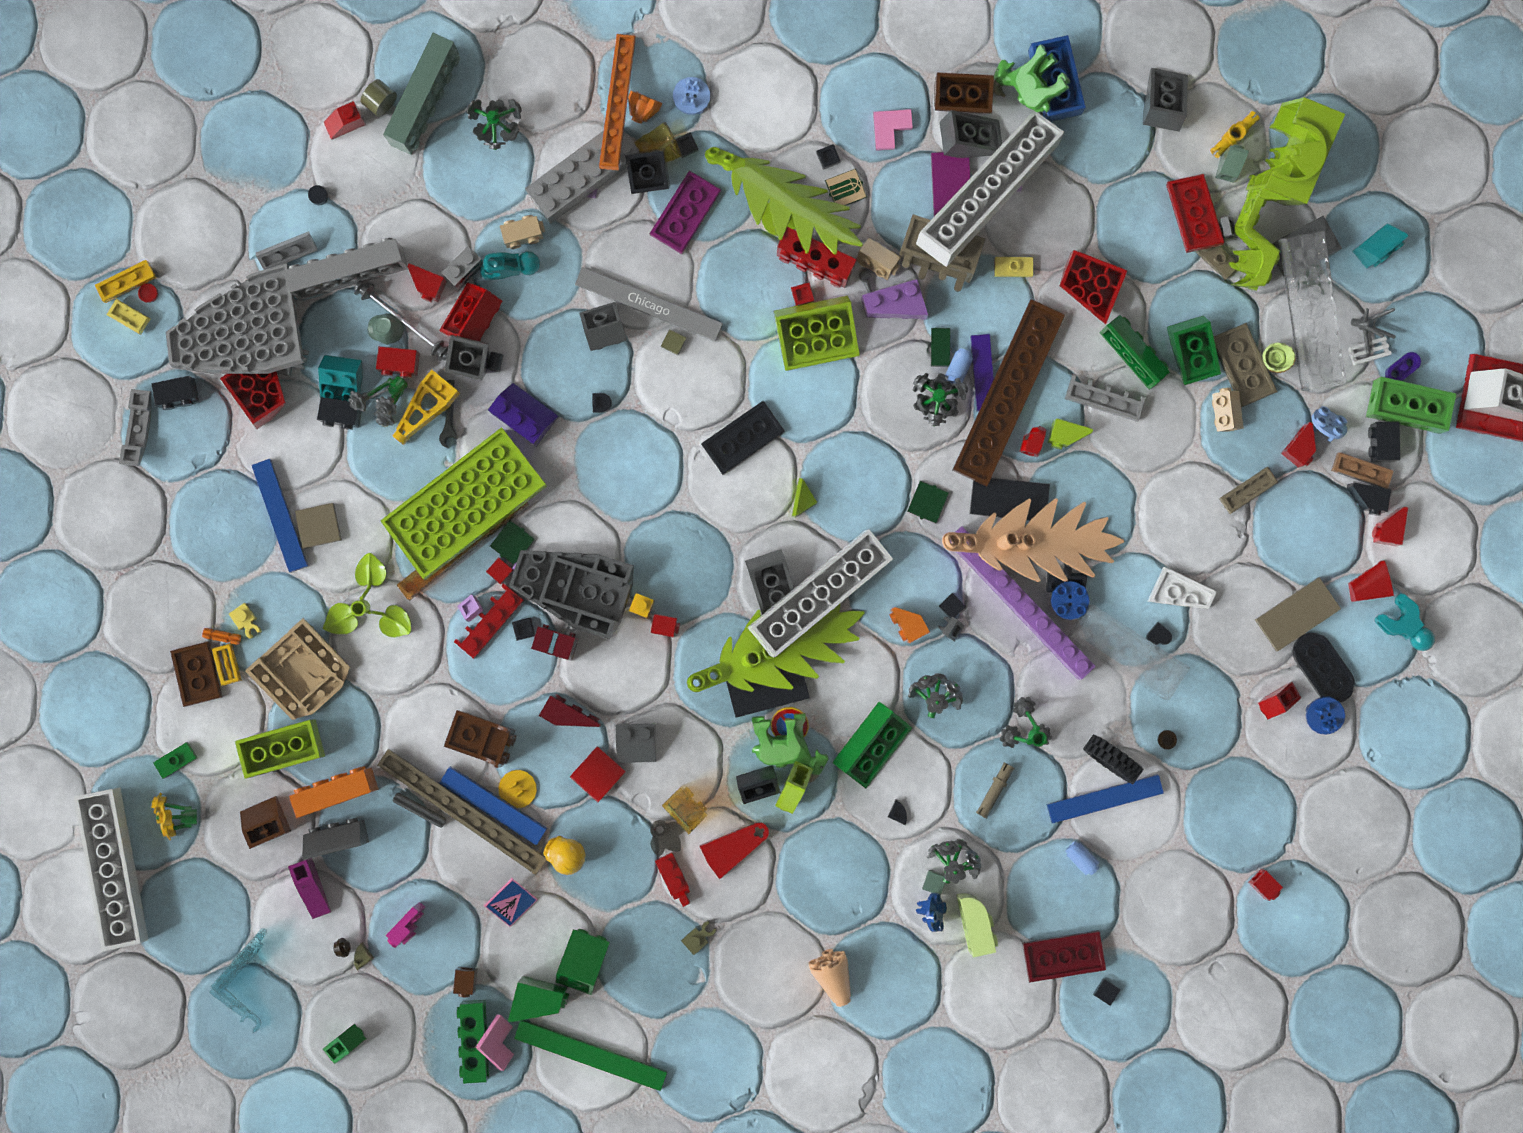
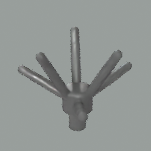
M1366 308L1364 317H1361V319L1352 318L1351 326H1357L1359 330H1363L1366 353L1368 355L1370 354V345L1367 331H1371L1382 338L1384 335L1393 339L1396 338L1395 335L1373 326L1376 319L1394 312L1395 308L1383 311L1369 318V309Z

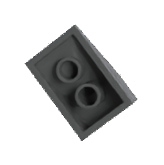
M1151 68L1143 110V125L1180 132L1187 117L1188 75Z
M951 110L939 122L943 153L946 156L956 158L992 156L1002 145L1000 123L997 119Z
M782 549L745 561L763 615L794 589Z

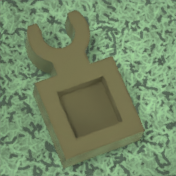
M705 921L702 924L700 931L695 927L681 940L693 955L708 943L705 937L712 936L716 932L715 928L712 931L706 930L705 927L709 924V921Z

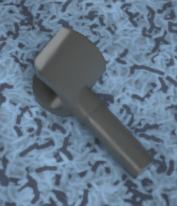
M868 269L860 272L859 279L866 286L867 292L871 293L872 289L868 279L872 275Z

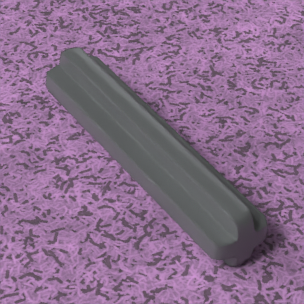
M396 793L393 798V802L440 828L446 823L447 819L401 793Z

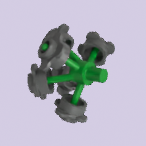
M925 373L915 378L913 382L915 386L912 390L914 392L917 390L924 392L927 389L933 395L930 398L927 395L918 394L916 396L917 401L913 406L915 410L921 411L923 415H928V417L923 419L928 420L929 425L933 427L940 426V423H946V420L943 419H946L948 416L955 417L959 413L957 410L958 401L956 399H946L947 395L952 394L955 398L961 397L962 400H965L968 387L959 378H956L955 383L951 385L942 373L938 374L935 379H929V374ZM934 401L936 402L935 411L930 412L929 410L933 407Z

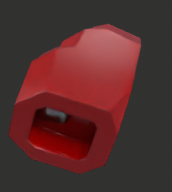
M1042 426L1032 428L1028 434L1024 435L1019 452L1032 457H1038L1045 439L1046 429Z

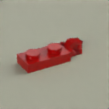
M673 852L655 860L674 900L679 898L683 907L689 905L690 900L687 896L690 893L689 885Z

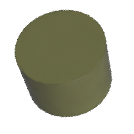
M376 79L365 89L360 102L377 117H381L393 106L397 93L383 81Z

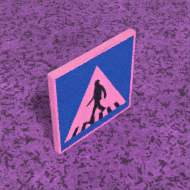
M511 878L484 907L511 927L538 899Z

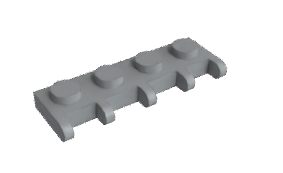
M1072 374L1065 396L1066 400L1136 422L1139 421L1146 396L1142 395L1140 401L1128 398V390H1125L1124 395L1121 396L1110 392L1111 385L1107 384L1105 390L1092 387L1093 379L1089 378L1086 385L1076 382L1077 374Z

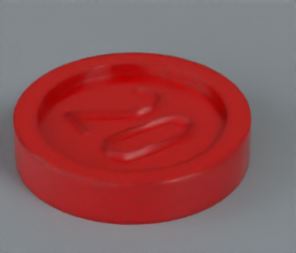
M146 283L139 288L138 296L142 301L151 303L157 299L158 290L154 285Z

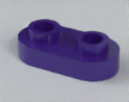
M1414 352L1404 354L1386 369L1385 378L1399 381L1405 380L1420 367V356ZM1407 360L1411 361V366L1407 365ZM1393 371L1397 374L1396 378L1392 376Z

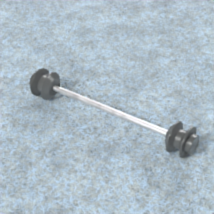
M367 279L356 283L354 287L355 295L361 294V300L371 297L433 346L431 355L437 354L439 356L438 361H445L447 359L449 346L445 347L443 340L435 344L373 295L374 285L368 286Z

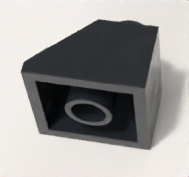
M665 148L625 155L631 194L670 188Z

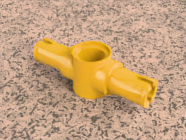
M1251 111L1242 121L1233 124L1221 137V140L1210 149V152L1214 154L1218 150L1214 156L1219 158L1230 146L1237 145L1249 132V129L1260 120V117L1256 115L1252 118L1256 112ZM1231 131L1236 132L1239 138L1234 137Z

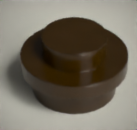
M1164 730L1159 733L1157 742L1163 749H1172L1177 743V737L1174 732Z
M345 938L338 939L333 945L334 953L337 957H347L351 950L350 943Z

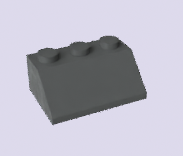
M357 817L346 820L347 824L340 826L339 822L328 824V829L320 830V827L308 829L309 833L303 835V860L369 843L365 821H358Z

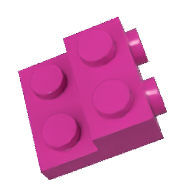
M421 902L413 906L385 935L392 947L396 948L401 943L405 945L415 936L414 930L418 927L415 922L424 915L422 911L425 906Z

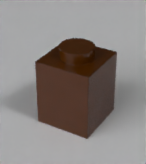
M458 967L455 969L453 994H458V997L468 998L476 992L478 968Z

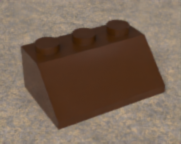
M937 72L934 82L935 111L950 112L954 110L967 113L992 114L994 75Z

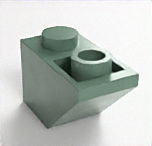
M1240 145L1230 146L1220 158L1215 178L1234 183L1240 175L1249 150H1245Z

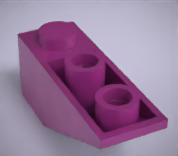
M313 858L288 866L294 885L312 919L331 913Z

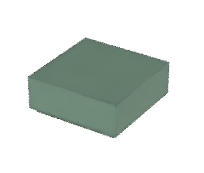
M928 870L922 889L931 893H939L941 896L945 882H943L944 876Z

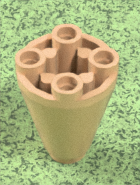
M827 949L822 952V956L809 961L811 973L830 999L836 1003V1006L847 1005L851 1001L848 959L845 951L833 952V949Z

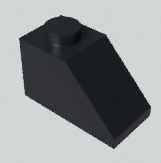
M1359 483L1347 485L1348 491L1362 510L1369 511V515L1381 516L1382 513L1388 512L1391 489Z

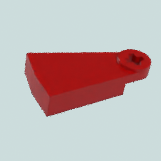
M756 822L700 845V849L708 865L717 877L721 879L767 839L769 829L766 824ZM756 827L765 830L762 837L754 835Z

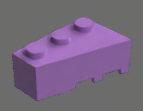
M917 279L864 294L861 298L866 318L926 320L928 317Z

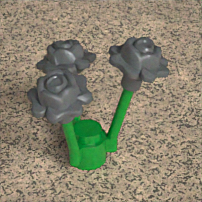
M396 376L394 379L389 378L385 383L368 393L361 395L358 392L351 391L348 400L350 407L354 408V410L366 411L365 401L373 394L389 386L388 391L392 396L387 399L384 397L376 399L377 411L374 415L377 417L376 422L383 427L393 426L395 421L392 415L397 413L395 410L397 406L395 404L402 396L403 391L408 387V384L402 377Z
M1021 697L1014 703L1015 708L1013 709V712L1017 713L1018 717L1024 715L1032 723L1033 727L1028 733V738L1020 737L1021 733L1017 731L1018 728L1016 726L1007 725L1006 729L1001 730L1000 737L1004 747L1014 748L1015 744H1018L1019 741L1027 745L1033 744L1041 747L1048 745L1049 740L1052 739L1050 728L1045 727L1044 724L1038 726L1031 713L1035 711L1034 706L1036 703L1031 701L1030 697Z

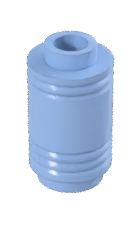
M959 349L955 352L945 374L948 382L953 384L956 378H959L961 382L964 381L973 361V354L965 349Z
M1074 841L1065 850L1066 856L1085 875H1093L1099 869L1097 866L1099 861L1081 842Z

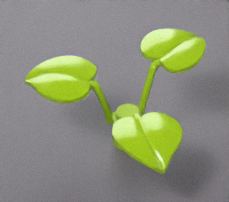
M372 553L364 555L355 569L357 583L361 586L368 585L366 590L359 597L358 601L351 604V607L346 603L333 605L327 613L322 627L323 630L333 634L351 633L358 626V619L355 616H362L368 613L383 616L379 620V628L388 637H400L411 633L410 617L402 607L390 605L386 608L385 613L370 610L369 602L364 600L371 589V585H381L386 579L387 574L384 564Z

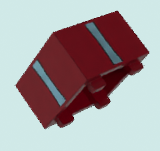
M543 624L542 627L537 628L531 649L572 661L579 638H575L576 634L570 632V635H565L549 630V625Z

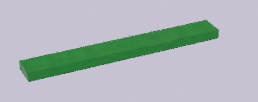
M525 1020L520 1021L514 1037L515 1040L661 1091L667 1075V1071Z

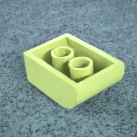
M967 893L956 894L969 953L973 958L996 953L995 947L998 946L996 935L991 930V927H994L992 916L987 913L985 906L975 896Z

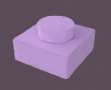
M472 594L457 606L464 619L468 622L483 611L476 596Z

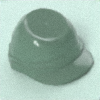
M390 313L372 317L368 323L367 330L372 339L388 345L401 339L404 326L399 319Z

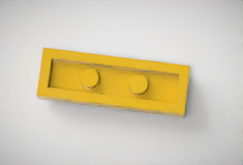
M144 260L95 284V287L102 301L107 303L155 279L156 276L149 261Z

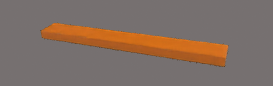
M617 34L599 169L619 171L636 36Z

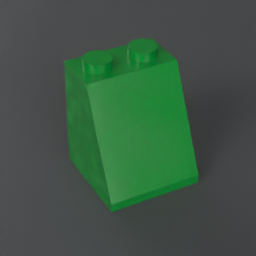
M573 929L557 970L555 983L592 995L610 942L603 936L596 935L594 937L583 929Z
M522 976L517 983L508 1021L515 1022L558 1014L562 1008L565 1009L570 995V993H566L568 987Z

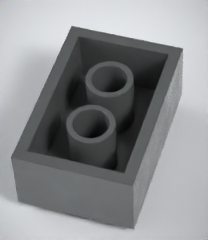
M1324 216L1272 243L1280 250V259L1277 266L1285 280L1342 249Z

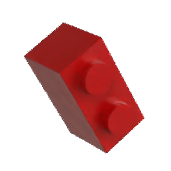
M378 346L376 369L383 376H393V374H400V377L412 378V375L418 376L420 353L417 350Z

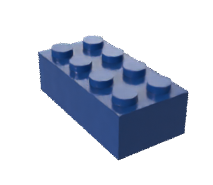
M1066 35L1031 43L1028 50L1030 59L1035 55L1036 49L1041 44L1047 53L1045 57L1052 53L1057 60L1041 76L1047 83V86L1054 85L1062 72L1070 80V83L1067 84L1069 88L1061 93V95L1051 99L1049 103L1050 110L1047 113L1043 111V116L1052 122L1082 115L1086 107L1069 36Z

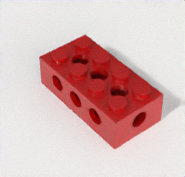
M790 227L786 228L783 239L780 240L777 246V256L780 261L786 264L791 262L796 265L797 269L803 272L810 271L814 273V277L820 280L827 279L831 281V285L837 288L846 287L857 260L838 250L835 255L825 244L813 238L811 239L809 253H805L797 231Z

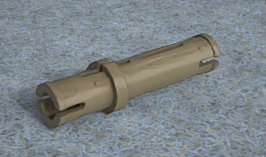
M1003 762L997 776L993 777V783L976 811L977 814L986 819L988 818L1001 791L1007 786L1006 782L1015 769L1014 767Z

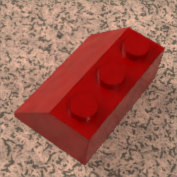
M467 282L439 331L448 337L455 335L481 341V337L489 328L491 320L499 311L503 301L487 289Z

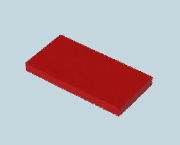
M1200 174L1168 181L1166 186L1186 253L1223 245V235L1205 175Z

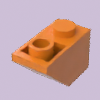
M896 607L890 609L892 613L889 616L894 625L898 624L901 630L898 633L903 642L911 643L930 633L921 615Z

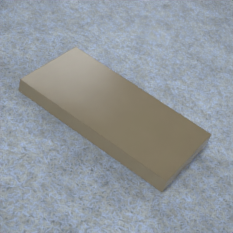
M1247 323L1214 336L1217 356L1233 391H1239L1241 408L1277 392Z
M1318 577L1256 618L1255 621L1277 652L1341 610V608L1320 577Z

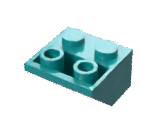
M1387 223L1352 252L1366 269L1371 265L1376 267L1390 257L1393 252L1401 248L1405 244L1404 240L1409 236L1407 233Z
M324 355L318 367L320 398L348 401L351 391L360 394L363 378L362 360Z

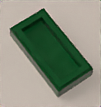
M931 328V367H949L950 328Z

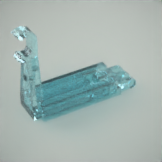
M261 928L214 980L209 991L212 996L240 1015V1022H244L245 1018H250L254 1021L256 1026L252 1029L253 1033L258 1031L261 1026L260 1018L226 988L262 948L263 943L261 941L267 934L265 928Z

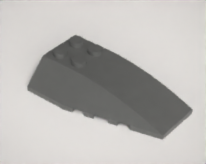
M521 550L509 587L563 620L571 627L611 639L621 623L633 587L634 565L599 554Z

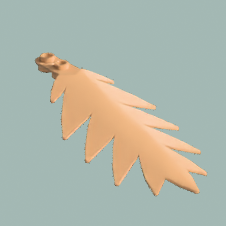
M1055 498L1039 511L1026 527L1025 523L1031 499H1027L1012 509L993 528L996 513H993L981 524L976 534L948 532L943 536L942 543L949 551L978 553L986 563L999 571L1002 570V567L998 561L1019 574L1040 582L1041 580L1030 562L1032 560L1053 576L1066 582L1068 579L1056 558L1093 578L1095 574L1080 554L1097 561L1114 563V560L1104 550L1114 548L1124 543V540L1102 532L1108 517L1094 520L1076 530L1086 502L1073 508L1051 527L1058 499Z

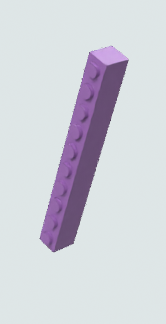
M962 526L955 531V533H968ZM957 552L1077 680H1082L1096 667L1003 569L999 571L990 566L978 553Z

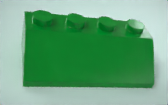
M1117 316L1099 332L1149 390L1170 373L1166 362L1159 360L1155 355L1156 351L1150 345L1147 346L1145 344L1143 336L1131 328V323L1126 317Z
M878 702L832 763L866 789L911 731L912 727L888 707Z

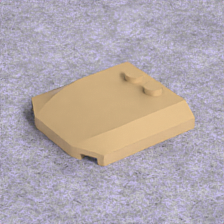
M302 618L267 652L248 667L245 672L294 720L314 714L343 687L350 666Z

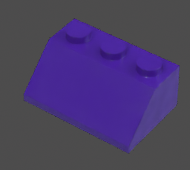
M514 383L501 392L488 408V411L536 447L559 417Z

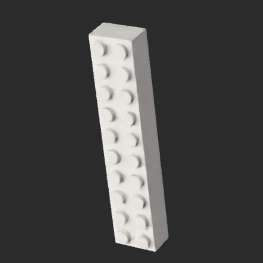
M1033 111L920 231L916 244L947 267L1058 147L1064 131L1041 114Z

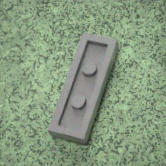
M308 231L256 252V257L263 270L315 252L317 251V246Z

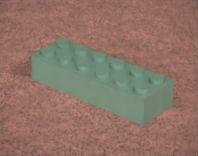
M432 33L383 135L392 147L412 155L413 150H417L420 142L419 138L427 129V121L429 117L434 115L435 105L444 94L443 88L446 83L450 82L451 72L460 61V54L453 41Z

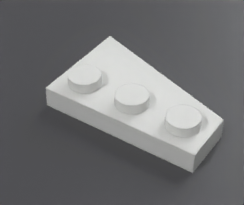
M1163 567L1147 602L1209 609L1217 591Z

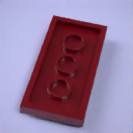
M1099 930L1022 942L1029 983L1106 970Z

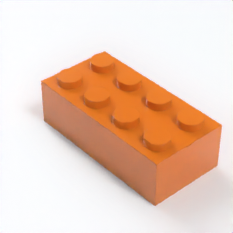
M358 767L350 770V775H347L346 772L332 776V781L330 782L329 779L315 782L312 784L313 788L309 785L295 789V794L290 795L289 798L296 818L379 790L372 768Z

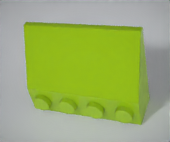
M848 295L773 310L785 371L860 356L852 306Z

